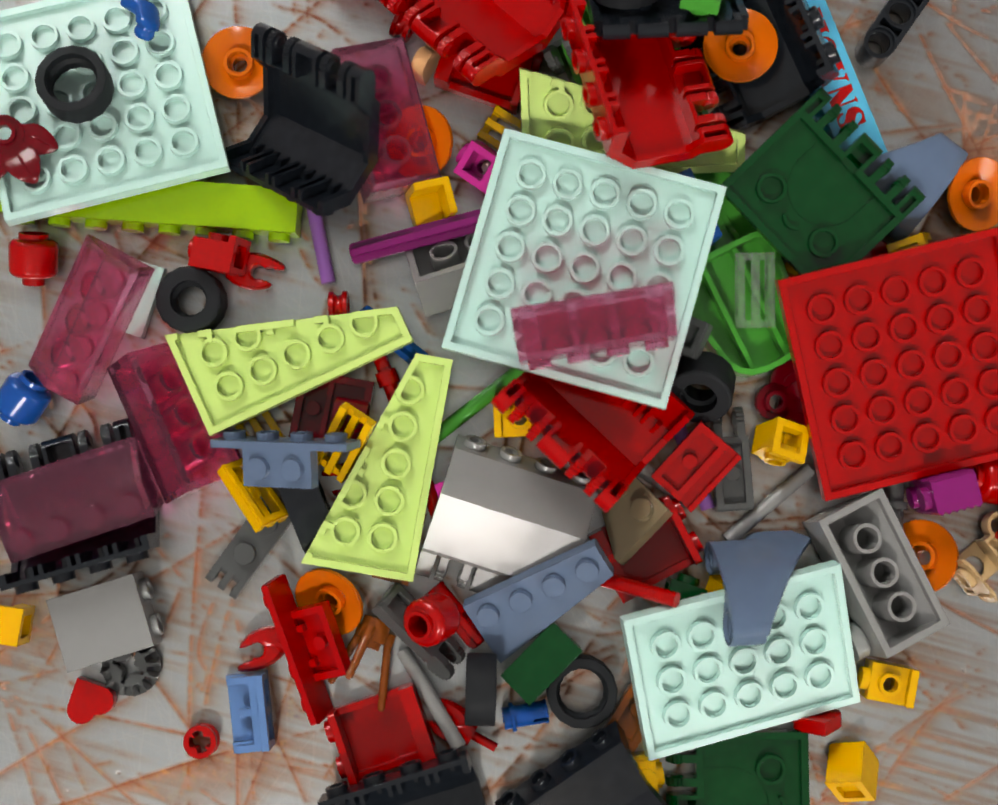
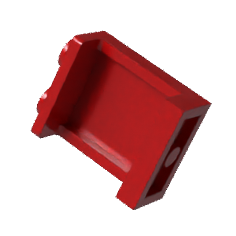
M543 51L537 53L501 77L495 75L479 86L471 84L453 67V60H455L458 53L451 55L447 59L440 57L433 77L434 85L441 90L494 108L498 105L505 111L517 115L520 107L519 67L539 72L544 59Z
M666 494L658 497L673 515L624 566L614 559L605 525L592 531L587 537L589 541L594 538L597 540L614 567L615 575L654 585L692 564L698 565L703 562L699 553L704 551V548L694 531L688 533L682 520L687 518L678 500H671L669 495ZM616 591L623 604L636 597Z
M412 681L387 689L385 710L382 712L378 710L379 692L340 705L328 712V720L324 721L326 736L330 743H336L340 755L336 757L337 769L342 779H348L349 785L359 783L364 775L374 771L384 770L385 772L413 759H421L422 763L436 758L435 754L438 753V749L431 728L428 725V719L419 692Z

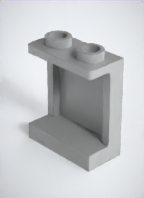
M142 571L46 600L67 673L143 650L163 641L161 636L165 632L163 620L159 613L154 612L151 599L154 598L153 586L148 577L144 578Z

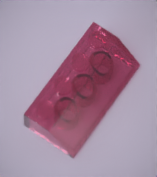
M404 36L332 49L331 53L339 56L341 63H344L345 60L352 61L374 71L376 76L375 98L380 102L379 156L377 164L360 189L363 204L404 195L415 182L441 177Z
M90 234L86 235L28 364L46 389L76 405L95 399L151 279L154 268Z
M672 282L510 309L520 366L528 365L529 370L552 367L551 361L567 358L568 364L587 362L591 360L590 354L606 352L607 358L630 354L629 348L645 345L646 351L668 348V341H674L677 336Z
M168 342L129 352L107 368L166 504L221 482L222 480L217 473L219 468L224 464L242 458L238 449L210 448V440L222 437L223 432L215 436H209Z
M137 435L0 480V538L11 564L156 516L164 502Z

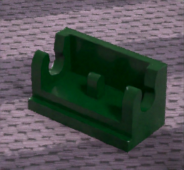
M555 621L500 676L530 706L583 650Z

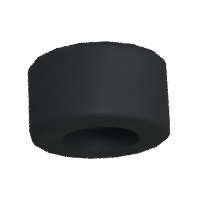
M192 266L179 267L169 272L159 283L156 292V308L162 320L171 328L184 333L207 329L213 330L224 319L228 307L227 293L222 283L208 271ZM188 287L200 288L206 296L204 308L195 315L185 314L179 307V296Z
M702 351V354L696 360L681 356L671 391L695 413L690 422L699 423L700 420L704 423L712 422L726 415L732 406L736 375L732 366L723 357L712 352ZM701 384L709 387L710 389L701 390L691 385Z

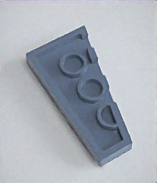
M594 538L464 599L463 609L492 652L497 654L498 661L502 663L614 575V567Z

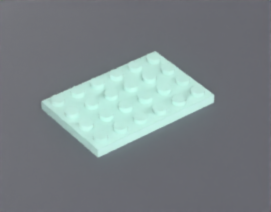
M830 560L793 571L777 609L771 633L767 636L766 643L763 645L728 647L723 634L725 589L682 599L676 608L663 604L619 616L644 753L649 761L861 702L840 563Z

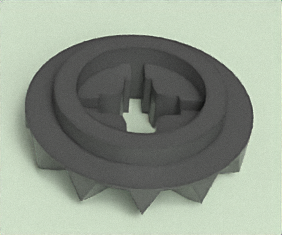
M152 646L102 662L100 673L104 676L106 687L112 688L118 695L135 697L148 691L156 683L161 671V660L156 648ZM135 653L134 665L144 672H133L125 680L126 669L117 662H126Z

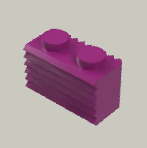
M957 469L908 481L909 487L906 488V498L910 508L915 509L920 514L943 516L944 514H951V512L958 513L959 510L965 511L967 508L981 507L983 503L974 469Z

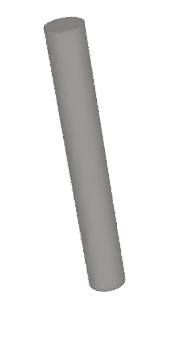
M803 464L758 503L754 510H750L722 535L725 540H740L814 476L815 472L808 464Z
M406 647L398 652L397 656L450 747L460 749L466 745L412 650Z

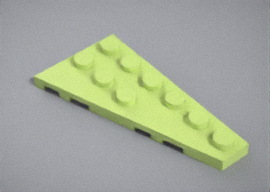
M519 67L521 132L605 154L602 141L598 142L595 138L593 131L594 117L591 107L587 108L584 104L582 85ZM729 128L734 142L726 149L702 153L689 160L650 167L673 173H679L688 168H691L693 174L734 172L745 161L746 134L743 131Z
M397 306L331 316L322 315L314 316V318L281 320L240 325L232 328L207 329L191 333L164 335L209 436L218 435L224 430L235 427L414 342Z
M419 353L415 354L301 563L413 582L451 374L452 359Z

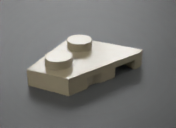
M637 477L628 486L629 488L606 513L601 509L614 559L623 566L673 515Z

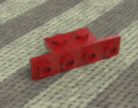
M277 575L262 585L263 601L270 612L276 628L277 640L282 645L288 661L289 673L294 679L300 694L302 709L307 714L310 724L317 725L333 709L324 680L346 675L351 661L329 600L297 607L286 575Z

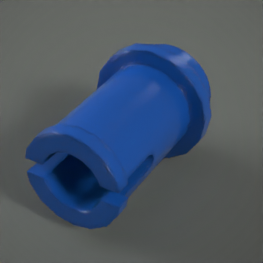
M545 699L535 701L530 706L527 703L513 705L512 702H508L507 707H501L505 730L512 729L513 732H517L519 727L549 723Z

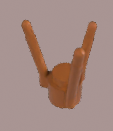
M365 614L362 623H359L354 636L346 647L349 658L356 647L357 649L345 677L348 680L353 678L366 648L379 651L380 646L383 645L378 695V710L382 712L385 710L391 650L396 636L389 633L390 629L379 618ZM338 677L330 678L328 682L333 684Z

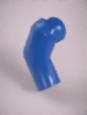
M121 0V6L136 15L135 35L145 41L152 40L155 32H158L160 28V16L157 7L147 0Z

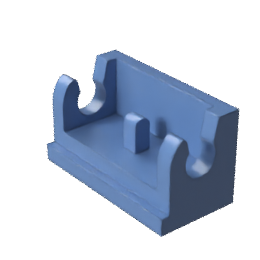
M268 670L227 674L226 683L229 694L234 754L270 751L276 743Z

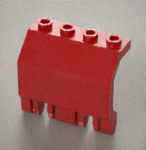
M378 0L394 15L405 12L403 23L434 51H437L442 58L447 59L451 55L458 53L455 60H453V67L474 86L483 84L495 75L499 77L505 75L544 50L560 28L561 18L565 17L569 0Z
M569 0L566 15L561 18V33L563 39L570 43L572 67L575 74H580L583 83V101L587 108L591 107L594 117V135L598 142L602 141L606 156L632 169L693 159L702 153L723 150L733 144L734 140L723 113L716 112L715 114L697 115L696 113L710 110L719 103V98L715 92L706 62L703 59L702 51L700 48L674 50L690 45L696 40V36L676 37L675 33H669L668 38L637 39L636 34L630 35V39L602 40V37L597 36L596 32L593 33L595 29L594 24L583 25L582 18L587 4L586 0Z
M524 372L517 379L514 378L490 402L502 415L513 406L515 409L507 417L512 424L520 421L524 416L532 424L525 436L531 442L542 433L544 437L535 446L560 470L570 460L573 464L564 473L569 479L583 472L590 479L585 485L583 492L590 497L599 488L601 492L593 502L605 513L622 497L629 488L628 486L653 457L695 415L672 391L670 392L666 410H662L528 372Z

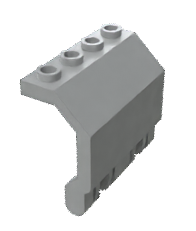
M458 434L442 490L416 563L415 574L429 578L436 557L440 556L434 580L442 582L448 570L449 560L463 563L462 569L459 570L457 576V587L465 589L471 570L475 567L469 591L481 592L584 544L595 507L593 500L598 495V489L588 497L583 490L590 479L583 472L569 479L564 474L567 469L562 468L560 470L548 458L539 457L534 459L522 455L521 451L510 446H502L500 448L487 444L486 440L479 436L466 435L465 437Z

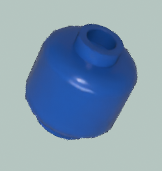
M30 370L11 373L0 388L1 419L12 426L35 424L52 400L48 381L43 376Z

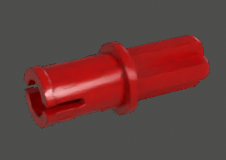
M443 580L425 594L433 592L443 593L452 599L457 606L460 618L456 633L469 649H475L485 641L463 609V605L447 588Z

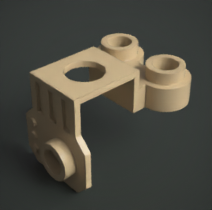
M992 511L987 513L981 521V530L984 536L981 539H975L959 554V559L955 561L958 563V568L953 578L968 596H978L985 602L996 603L998 601L997 594L986 582L998 571V539L995 538V532L991 529V521L995 519L998 522V511ZM973 556L981 561V574L978 573L972 564L966 561L968 557Z

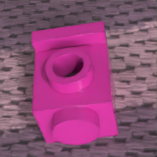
M471 140L470 144H465L456 157L458 164L453 172L486 194L497 152L481 141ZM488 160L490 166L486 173L482 171V164Z

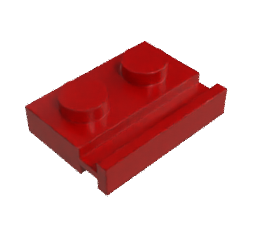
M700 420L655 469L651 477L692 512L742 459V456Z

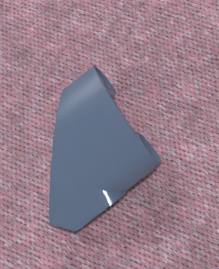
M942 132L910 145L883 153L863 171L868 176L883 161L890 158L894 162V166L875 185L884 193L897 178L906 175L911 180L910 183L892 202L895 204L900 197L915 185L926 196L910 214L887 234L895 241L907 238L946 190L968 156L964 149Z
M792 530L756 532L742 540L706 542L704 560L707 573L709 575L721 574L725 589L723 634L728 647L763 645L766 643L786 586L799 559L811 543V537Z

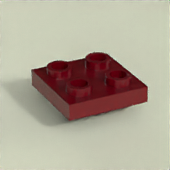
M341 376L296 397L289 437L291 432L311 431L313 432V438H324V434L327 433L339 407L344 402L349 403L369 416L375 382ZM347 415L339 432H344L351 419L350 415ZM358 423L350 439L358 438L364 424Z

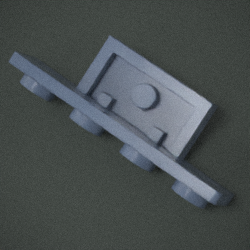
M231 429L224 430L222 437L210 440V448L242 449L244 486L314 489L319 487L318 451L348 452L361 447L360 439H348V434L345 432L325 433L324 438H313V432L311 431L291 432L290 437H279V431L277 430L257 431L256 436H246V430Z

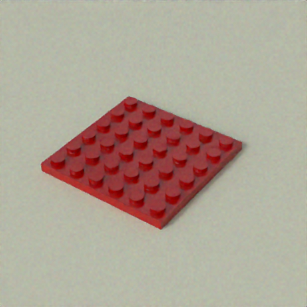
M998 226L774 280L805 424L809 434L820 493L824 501L998 460Z

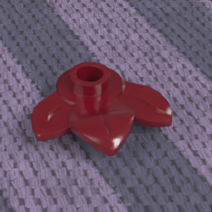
M0 115V129L5 127L11 130V136L8 139H0V179L9 172L20 181L37 184L41 171L39 155L50 154L58 150L55 138L39 124H21L12 116Z
M789 360L774 368L770 375L769 384L762 386L757 391L754 399L755 409L764 419L771 420L779 416L806 426L792 360ZM773 395L777 396L779 404L775 409L769 403Z

